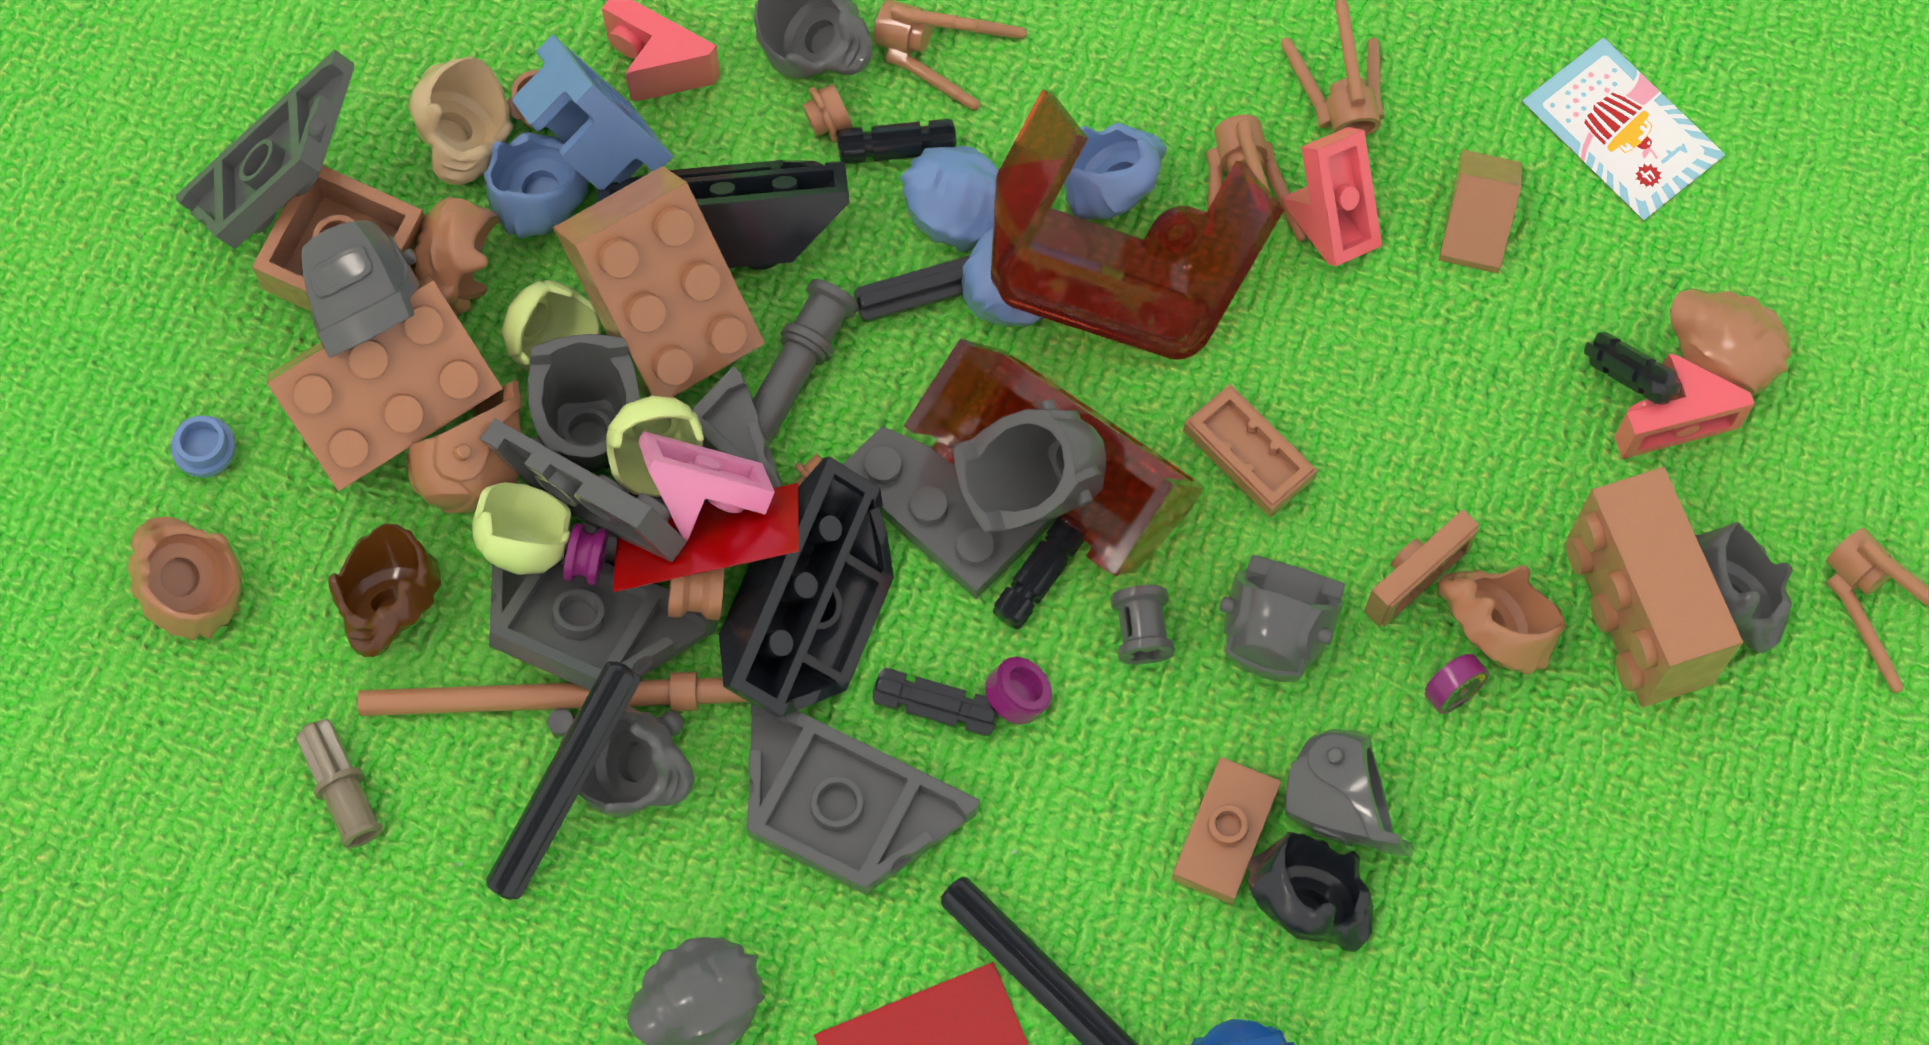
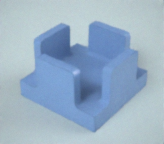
M554 34L536 51L543 60L544 65L514 96L513 103L534 129L540 131L546 126L558 138L567 141L560 148V155L597 189L604 190L611 182L622 183L629 179L643 164L654 171L661 166L664 167L673 158V155L635 107Z

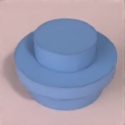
M194 416L185 420L177 428L171 442V453L177 466L184 473L198 478L211 477L225 470L232 462L236 452V440L229 426L222 420L211 416Z

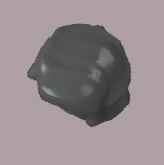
M758 0L755 4L754 24L757 41L772 67L786 78H808L813 75H822L827 70L844 75H854L861 72L868 65L873 55L872 40L866 23L859 16L858 6L852 0Z
M1739 522L1701 535H1695L1742 640L1752 650L1759 653H1765L1780 643L1788 624L1792 601L1785 590L1792 573L1791 565L1789 563L1775 564L1771 562L1765 548Z
M627 705L578 795L592 809L613 818H625L645 809L647 806L679 804L692 791L695 778L690 762L679 747L674 745L669 729L658 723L654 715L648 712H639ZM567 732L563 735L560 744L562 743Z
M723 937L691 938L685 940L675 949H667L660 955L656 964L652 965L645 972L642 988L634 994L627 1013L628 1025L633 1034L647 1045H730L744 1035L756 1014L758 1004L765 998L761 992L762 978L757 973L756 968L757 955L745 954L742 945L732 943Z

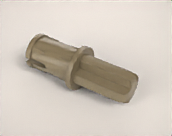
M323 719L305 725L303 730L297 734V741L317 783L313 792L318 800H325L341 835L343 846L351 849L373 841L382 834L384 829L381 823L378 822L362 788L361 782L365 776L361 768H353L337 731L330 720Z

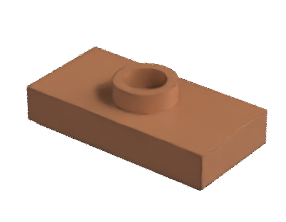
M1231 384L1184 423L1183 432L1270 518L1316 478L1318 470Z
M1463 509L1426 543L1423 544L1418 538L1412 540L1391 562L1390 565L1395 570L1372 589L1364 613L1379 628L1382 625L1385 627L1470 551L1479 531V524Z
M1220 757L1171 880L1233 905L1281 781Z

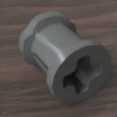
M1139 585L1124 588L1113 593L1110 597L1111 607L1119 612L1123 643L1119 646L1118 650L1119 662L1139 665L1157 663L1173 657L1175 651L1174 641L1167 638L1163 606L1169 601L1167 589L1157 585Z

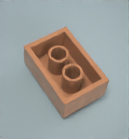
M659 167L553 227L608 336L624 338L635 369L638 389L646 397H674L765 344L687 182L665 167Z
M430 274L419 280L420 287L410 298L415 314L412 317L331 358L328 357L320 341L267 374V385L338 492L403 452L412 444L419 442L503 389Z
M1665 467L1592 489L1568 535L1566 552L1572 569L1578 576L1584 574L1593 594L1590 605L1598 628L1603 633L1609 632L1618 654L1615 657V663L1623 686L1628 691H1635L1641 707L1644 708L1713 685L1743 644V640Z

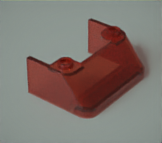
M1042 89L1000 167L995 180L990 274L994 288L1002 300L1012 308L1169 359L1180 360L1195 355L1208 343L1285 209L1249 166L1238 160L1235 161L1207 212L1190 206L1170 208L1156 218L1144 240L1052 209V204L1089 138L1055 94Z
M960 339L905 422L904 427L915 434L931 435L937 439L932 449L944 459L954 464L953 448L958 443L973 439L982 430L1002 417L1026 409L1041 410L1040 403L1047 399H1053L1058 410H1078L1081 420L1095 428L1104 442L1106 470L1103 490L1093 498V502L1085 507L1079 506L1059 517L1084 534L1083 540L1091 546L1086 556L1096 565L1115 576L1124 573H1136L1192 509L1205 487L1192 476L1019 358L1000 348Z

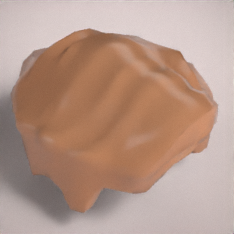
M450 196L439 201L427 213L420 224L421 233L416 238L417 246L413 249L417 257V262L414 263V273L418 280L430 274L458 317L470 310V300L482 297L487 292L486 285L475 281L473 274L475 271L486 268L488 264V259L486 255L481 253V250L486 242L487 235L499 223L500 217L496 212L470 203L462 198Z
M1694 288L1680 291L1674 298L1670 309V318L1673 330L1680 341L1682 358L1750 392L1752 396L1764 391L1780 374L1788 372L1786 360L1790 358L1792 353L1790 336L1778 315L1773 310L1763 307L1758 302V299L1752 296H1739L1732 291L1708 293Z
M172 517L148 519L144 524L136 528L131 540V547L134 553L129 559L128 572L131 577V592L133 597L141 603L144 615L171 635L182 636L191 641H194L198 636L212 639L215 632L220 627L227 626L233 615L240 611L238 601L242 592L243 570L226 537L221 533H206L202 529H195L188 523Z
M1520 565L1502 574H1488L1482 570L1444 575L1437 582L1438 594L1447 601L1449 610L1475 648L1481 649L1487 657L1496 661L1499 668H1507L1522 674L1531 675L1534 670L1541 671L1548 667L1549 657L1555 649L1566 627V623L1561 609L1529 582L1531 571L1527 566Z

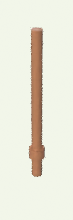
M697 672L670 673V679L640 680V684L628 706L671 705V711H698L699 704L741 703L748 701L724 688L723 677L698 678ZM574 683L359 690L358 712L360 716L574 709L581 708L590 690Z

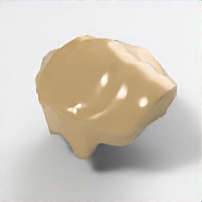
M468 56L431 65L424 72L422 79L416 84L409 97L408 109L414 120L415 128L421 140L431 146L433 171L440 180L447 184L463 185L483 175L487 171L492 158L493 144L496 141L505 143L513 129V124L510 122L512 108L506 101L501 83L491 67L486 65L481 59Z

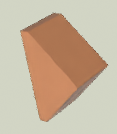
M1462 149L1439 261L1499 273L1522 186V162Z

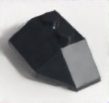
M774 160L669 170L687 182L728 268L748 267L754 270H764L780 263L793 262L849 203L845 162L831 161L824 165L816 161ZM645 175L630 177L620 184L618 182H611L604 190L598 189V202Z
M830 456L823 458L798 487L799 552L750 562L719 633L723 687L776 718L796 712V710L847 691L894 579L888 535L879 508L883 506L880 487Z

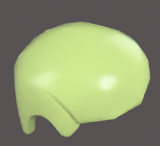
M545 280L544 282H535L524 288L508 307L501 333L508 355L519 366L529 371L530 355L533 346L572 335H601L600 318L590 300L561 282Z
M649 396L622 407L608 426L606 447L611 473L618 484L633 495L644 493L650 497H660L661 495L648 471L638 443L642 431L703 447L704 436L699 418L694 411H691L689 405L674 397Z
M502 482L488 486L481 492L472 521L473 539L477 549L483 553L484 558L498 568L517 575L545 573L564 558L571 536L569 531L571 511L565 503L549 492L527 484Z

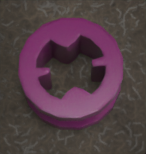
M576 523L574 525L565 558L564 580L573 581L576 576H583L587 579L588 585L597 586L607 550L608 529L599 528L598 532L589 533L585 530L584 524Z

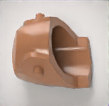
M518 380L504 385L502 390L473 407L472 419L442 434L410 446L408 449L409 453L407 454L409 481L414 491L422 496L428 504L440 508L444 513H475L480 494L486 487L502 482L517 483L518 474L483 443L480 437L494 418L521 433L519 409L522 407Z

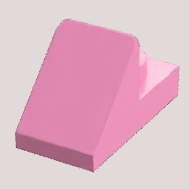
M642 431L638 443L646 466L681 536L686 541L690 537L705 499H708L717 508L731 513H740L743 509L766 514L775 491L763 463Z

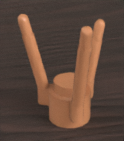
M885 0L878 13L873 33L874 44L888 48L885 62L906 68L973 111L978 110L980 107V102L976 98L913 58L911 53L914 50L921 53L925 51L932 35L933 26L1024 39L1027 35V31L1023 27L930 12L895 0Z
M1335 0L1347 78L1331 85V95L1326 100L1292 40L1287 37L1283 38L1281 46L1316 110L1319 127L1321 129L1332 127L1334 133L1351 127L1364 130L1365 136L1379 129L1381 126L1380 120L1385 117L1380 98L1379 40L1375 37L1368 40L1366 86L1365 80L1360 77L1349 4L1347 0Z
M1237 115L1221 121L1214 129L1217 147L1206 152L1209 166L1206 231L1208 237L1215 238L1219 233L1223 171L1228 170L1229 175L1236 179L1251 178L1262 212L1265 215H1271L1274 212L1271 193L1264 174L1265 170L1295 237L1299 241L1306 240L1307 235L1284 205L1282 197L1290 194L1276 164L1272 144L1265 142L1261 121L1252 115Z
M1861 528L1841 542L1828 556L1826 563L1836 574L1826 584L1844 603L1891 691L1900 693L1903 689V684L1854 590L1860 588L1866 595H1869L1880 588L1891 577L1924 605L1929 607V586L1893 559L1892 555L1866 528Z

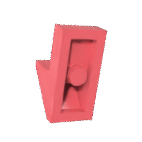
M607 0L602 7L609 42L623 55L635 59L626 72L631 100L642 101L714 85L720 77L717 46L634 0Z
M1347 127L1301 146L1308 186L1285 195L1282 199L1285 207L1327 264L1338 266L1381 247L1382 240L1365 131Z
M1668 354L1663 364L1675 370L1676 380L1682 384L1681 391L1677 395H1672L1668 404L1658 405L1645 399L1628 409L1614 436L1622 459L1740 429L1755 404L1751 393L1680 356Z

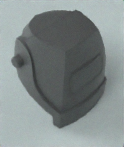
M362 220L339 224L321 232L302 247L303 277L311 305L313 324L329 358L351 349L415 315L410 298L420 287V282L410 265L417 262V257L412 249L401 252L394 238L391 235L388 237L377 223L373 221Z
M583 334L556 338L533 346L530 355L528 378L529 408L538 437H533L532 439L591 473L610 467L606 447L608 426L624 405L639 400L635 369L628 346L623 337Z
M1047 399L1040 403L1041 410L1026 409L1002 417L982 430L973 439L960 442L953 448L956 476L961 493L970 512L984 532L1022 528L1057 518L1079 506L1085 507L1093 502V498L1103 490L1106 470L1104 442L1095 428L1081 420L1078 410H1058L1054 400Z
M1252 555L1247 569L1235 574L1229 597H1223L1220 604V611L1226 613L1224 624L1226 656L1243 670L1259 677L1278 682H1297L1311 663L1319 657L1325 646L1330 645L1343 606L1341 599L1345 584L1300 567Z
M1330 729L1309 738L1300 751L1297 760L1291 764L1285 791L1286 817L1312 830V833L1318 837L1331 839L1351 847L1355 844L1375 848L1378 852L1411 857L1413 855L1412 844L1394 833L1370 735L1353 730Z

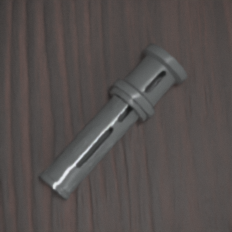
M812 279L808 284L806 292L809 297L794 323H786L782 329L780 341L784 347L753 399L769 446L815 365H822L824 362H827L834 353L831 344L846 318H853L859 309L858 303L851 295L827 281Z

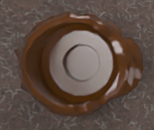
M384 523L373 529L367 536L360 538L348 555L339 574L333 573L329 576L328 584L332 601L338 608L339 614L343 617L345 634L350 647L363 657H375L383 654L389 648L392 641L397 639L403 631L414 625L421 614L428 610L435 602L434 594L441 586L438 561L427 552L410 530L398 524Z

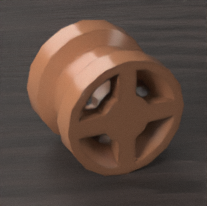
M724 568L671 579L669 582L668 617L681 618L687 612L701 613L707 620L720 621Z

